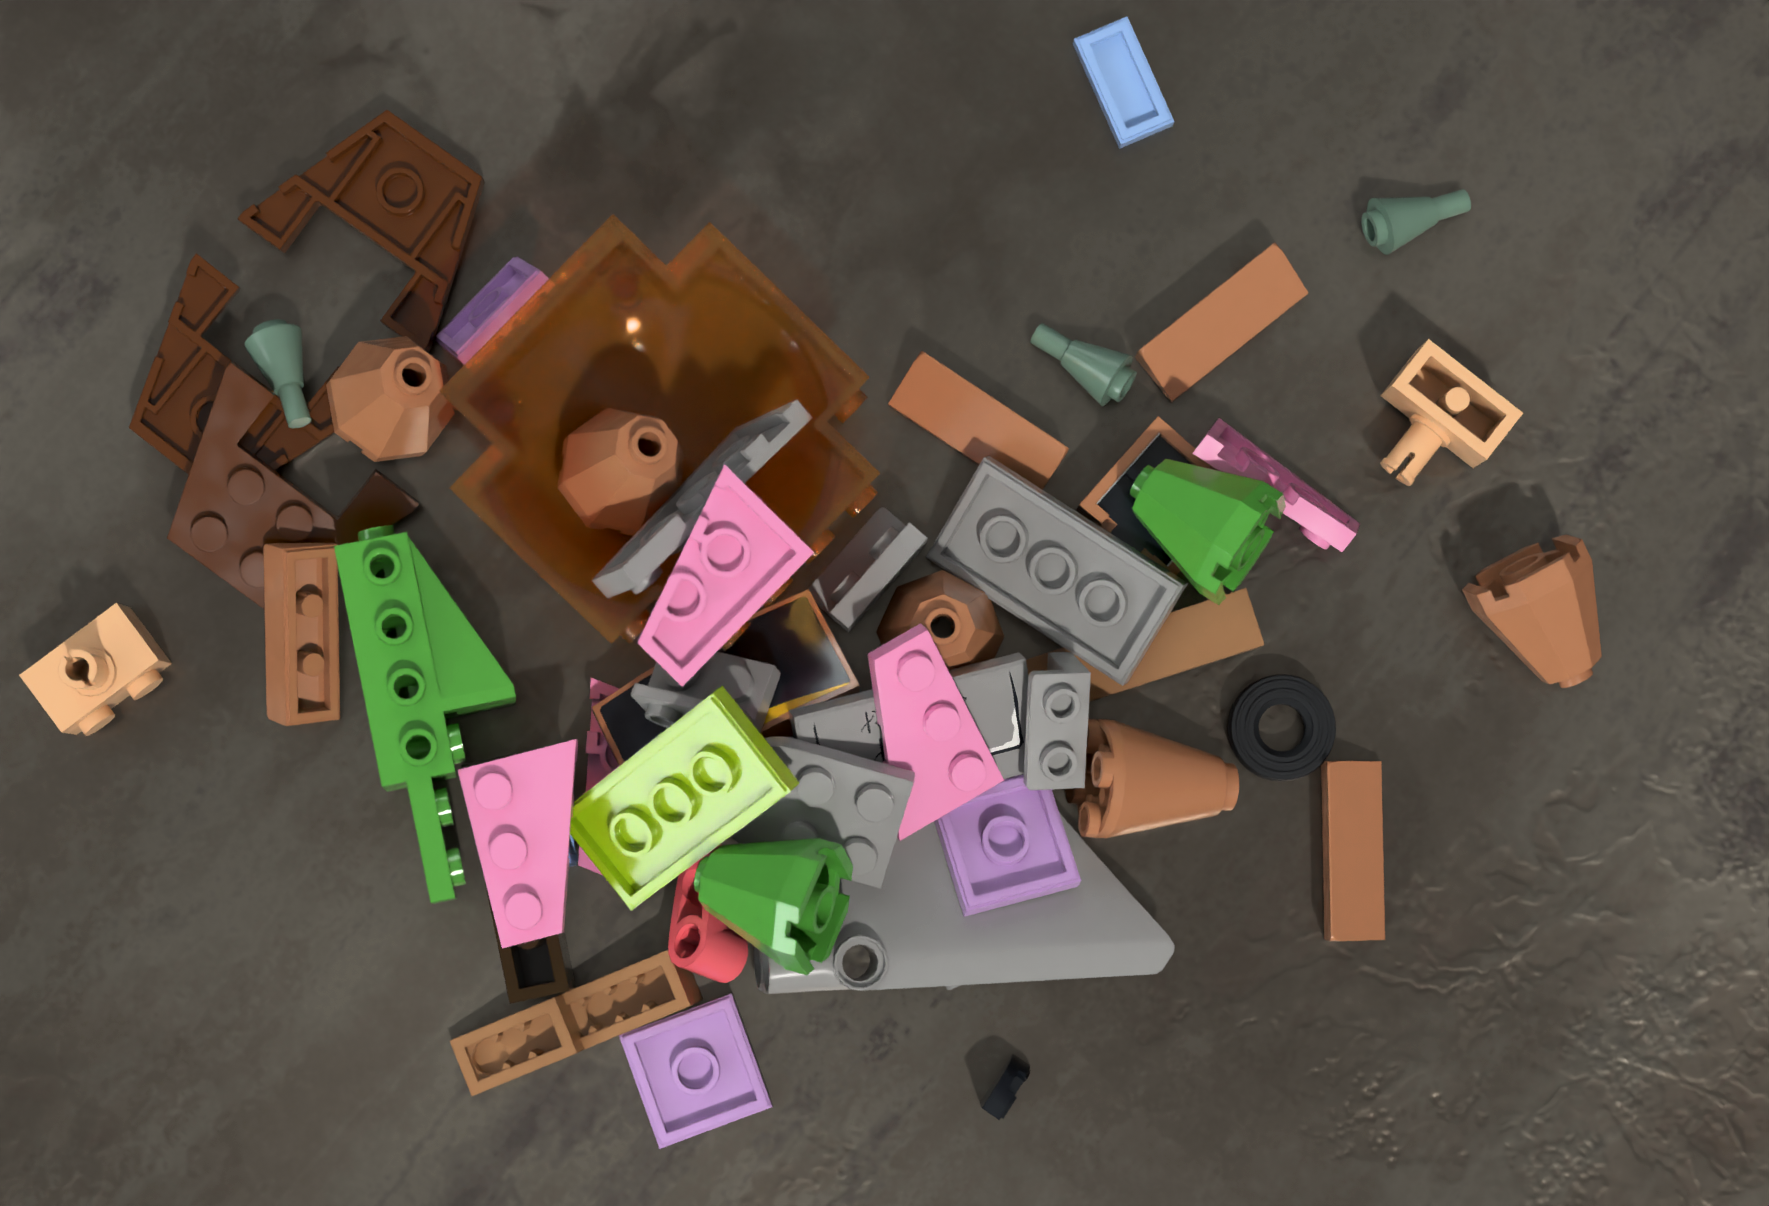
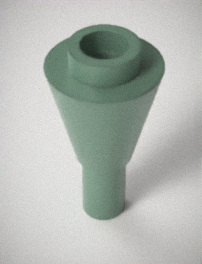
M1464 189L1435 198H1371L1367 204V212L1362 215V230L1367 242L1371 246H1377L1383 254L1389 255L1435 226L1439 220L1469 212L1471 201Z
M281 319L263 322L256 326L253 334L247 338L244 343L245 349L272 390L279 396L288 427L293 429L304 427L311 422V416L302 391L304 386L302 329L297 325L287 324L286 321Z
M1044 323L1037 327L1030 341L1031 344L1060 360L1061 365L1102 407L1111 399L1120 402L1135 380L1137 372L1130 368L1133 361L1132 355L1080 340L1072 341Z

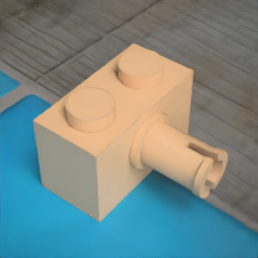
M1428 339L1414 352L1380 395L1407 416L1412 424L1388 456L1382 459L1380 464L1391 474L1398 469L1406 457H1409V461L1395 477V479L1407 486H1411L1414 483L1416 476L1440 446L1448 448L1465 463L1474 468L1489 458L1522 416L1523 412Z
M115 603L19 676L61 733L77 735L82 731L85 736H89L103 728L115 717L112 708L129 695L134 700H137L155 689L163 681L160 672L170 666L172 662L131 607Z

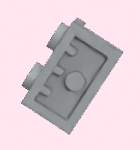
M881 507L808 589L818 607L849 633L926 546L928 538L910 522L907 525L903 524L889 510Z
M716 652L683 687L656 662L648 686L634 683L630 695L646 711L644 715L646 719L657 725L669 728L723 685L761 733L781 673L772 664Z
M1071 652L1048 653L1047 670L1032 671L1028 676L1023 782L1029 790L1085 788L1091 672Z

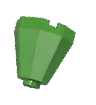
M1165 459L1156 468L1147 465L1138 475L1130 490V496L1136 499L1132 507L1134 515L1198 593L1217 605H1220L1226 599L1223 585L1234 591L1242 583L1268 545L1274 533L1272 529L1264 525L1269 514L1271 513L1280 519L1286 508L1284 494L1264 481L1170 459Z
M821 838L722 845L713 851L709 857H704L699 863L695 873L694 888L696 892H699L698 900L707 912L784 969L808 975L814 970L810 960L822 963L830 956L848 913L850 896L839 893L840 878L852 880L853 864L842 844Z

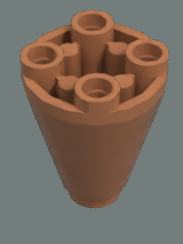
M1088 719L1085 788L1065 789V797L1068 804H1077L1079 814L1078 828L1081 837L1111 838L1217 816L1222 810L1231 811L1238 799L1239 774L1235 764L1224 763L1219 756L1115 720Z

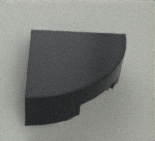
M1012 1054L981 1100V1108L998 1120L1000 1118L1004 1119L1017 1098L1015 1094L1030 1075V1065Z

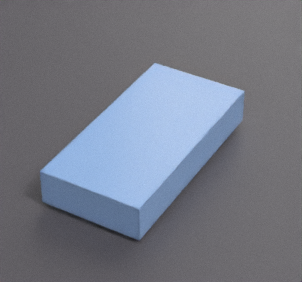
M1127 16L1073 40L1075 51L1119 149L1173 126L1174 119Z

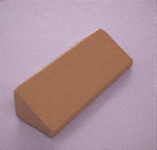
M1275 242L1137 352L1135 359L1172 403L1304 298L1308 291L1283 251Z
M923 351L919 353L888 403L890 407L977 465H980L984 457L991 456L1042 490L1069 450L1064 444Z
M335 543L265 544L263 548L267 717L269 720L284 726L340 719L338 564L334 546H337Z
M1324 761L1321 765L1324 940H1385L1381 761Z

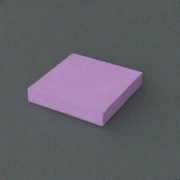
M513 257L436 335L435 341L472 372L556 285L541 270L519 257Z
M1024 775L1004 779L1001 783L934 821L964 917L1079 886L1081 878L1052 789L1029 790L1023 782Z
M733 993L619 1035L659 1149L773 1107Z

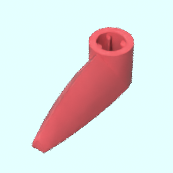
M721 843L719 846H717L715 849H713L711 852H709L707 855H705L704 857H706V856L709 857L710 854H711L713 851H715L717 848H719L720 846H722V843ZM701 858L678 875L670 923L668 955L671 962L677 967L719 983H728L742 972L748 957V943L744 938L707 912L699 902V892L695 891L694 878L697 867L703 859Z

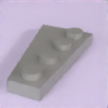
M797 399L734 428L685 480L678 490L669 497L592 579V582L607 599L630 589L634 594H639L647 589L662 574L663 570L659 565L670 555H674L684 549L724 465L745 483L813 417Z

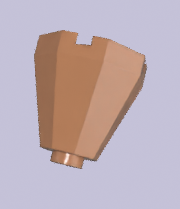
M407 336L358 342L326 384L334 433L346 442L352 441L362 449L361 453L374 462L423 456L455 414L446 365Z
M607 407L564 439L562 456L564 455L562 469L559 471L557 488L587 528L605 530L606 528L620 530L621 534L634 536L681 486L685 456L677 438L662 419Z
M1565 534L1552 538L1556 547L1555 550L1543 553L1539 543L1526 546L1482 569L1475 576L1480 586L1468 583L1462 589L1472 611L1541 681L1547 684L1558 682L1561 688L1572 687L1591 677L1593 674L1592 667L1602 657L1592 559L1582 539Z
M944 570L897 586L876 630L882 646L921 623L929 631L948 670L994 659L1004 638L992 601L988 599L985 592ZM941 618L946 619L951 623L950 630L953 634L947 638H938L932 633L931 624H937Z

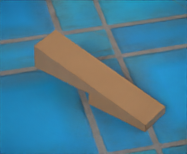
M1244 588L1225 594L1226 599L1220 605L1207 600L1170 612L1130 680L1123 686L1074 655L1091 672L1089 702L1264 646L1265 644L1247 589ZM1063 647V648H1060V649H1057V650H1054V651H1051V652H1070V651H1068L1067 649H1065V648ZM1048 653L1026 660L1028 676L1032 671L1047 670Z
M668 950L452 1039L450 1044L471 1096H474L687 1008L703 1000L693 973L672 963Z

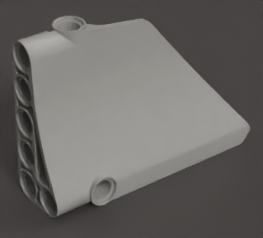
M1060 814L1081 878V883L1078 887L964 917L935 823L932 822L901 841L896 838L881 889L840 878L839 893L850 896L848 913L830 956L822 963L810 960L814 967L810 974L804 975L784 969L755 946H753L755 978L758 990L765 994L851 989L868 991L1157 974L1164 969L1174 953L1175 945L1162 927ZM860 944L869 953V967L860 977L849 978L843 970V956L852 946Z

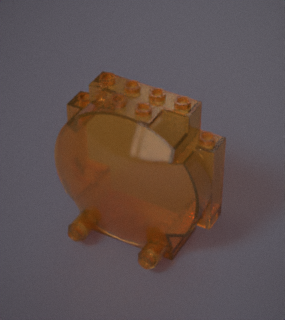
M612 214L439 390L444 399L491 444L450 489L611 644L620 636L630 644L644 630L651 616L648 609L654 603H657L683 549L674 555H670L659 565L663 570L662 574L641 593L634 594L630 589L607 599L592 582V579L633 536L621 534L620 530L606 528L605 530L587 528L559 491L557 486L559 471L563 465L564 455L562 456L564 439L607 407L658 417L665 422L677 438L684 453L682 485L734 428L798 399L813 418L744 484L814 552L805 561L808 565L836 537L828 527L845 510L854 518L879 493L870 483L880 472L829 424L834 417L843 424L865 402L868 397L860 389L870 377L712 223L709 222L666 266ZM790 577L763 606L765 608L770 606L794 580ZM746 621L722 648L726 651L751 624Z

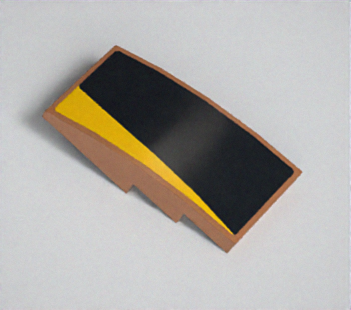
M809 589L755 612L717 651L775 665L781 673L761 730V735L764 738L793 736L789 710L860 692V685ZM654 667L592 707L593 714L618 766L622 765L667 729L646 719L644 716L646 711L630 695L634 683L648 686Z

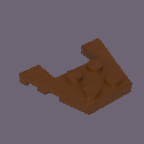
M386 110L326 152L327 156L300 176L295 174L278 186L280 190L257 206L253 204L244 210L238 217V220L285 254L320 206H324L415 271L413 277L380 321L400 337L407 336L429 352L437 333L485 181L482 176L389 110Z
M197 253L189 263L177 302L175 301L157 356L154 358L129 425V429L188 475L225 368L231 361L207 342L203 335L240 291V287ZM339 366L307 404L311 416V422L308 425L295 429L289 428L280 398L275 395L238 443L276 471L333 435L334 428L326 384L338 370Z
M231 360L225 368L167 539L258 606L265 609L263 554L265 544L335 543L342 545L359 541L358 532L374 527L392 526L413 512L419 505V502L375 469L340 515L335 516L238 443L239 440L272 400L275 392Z

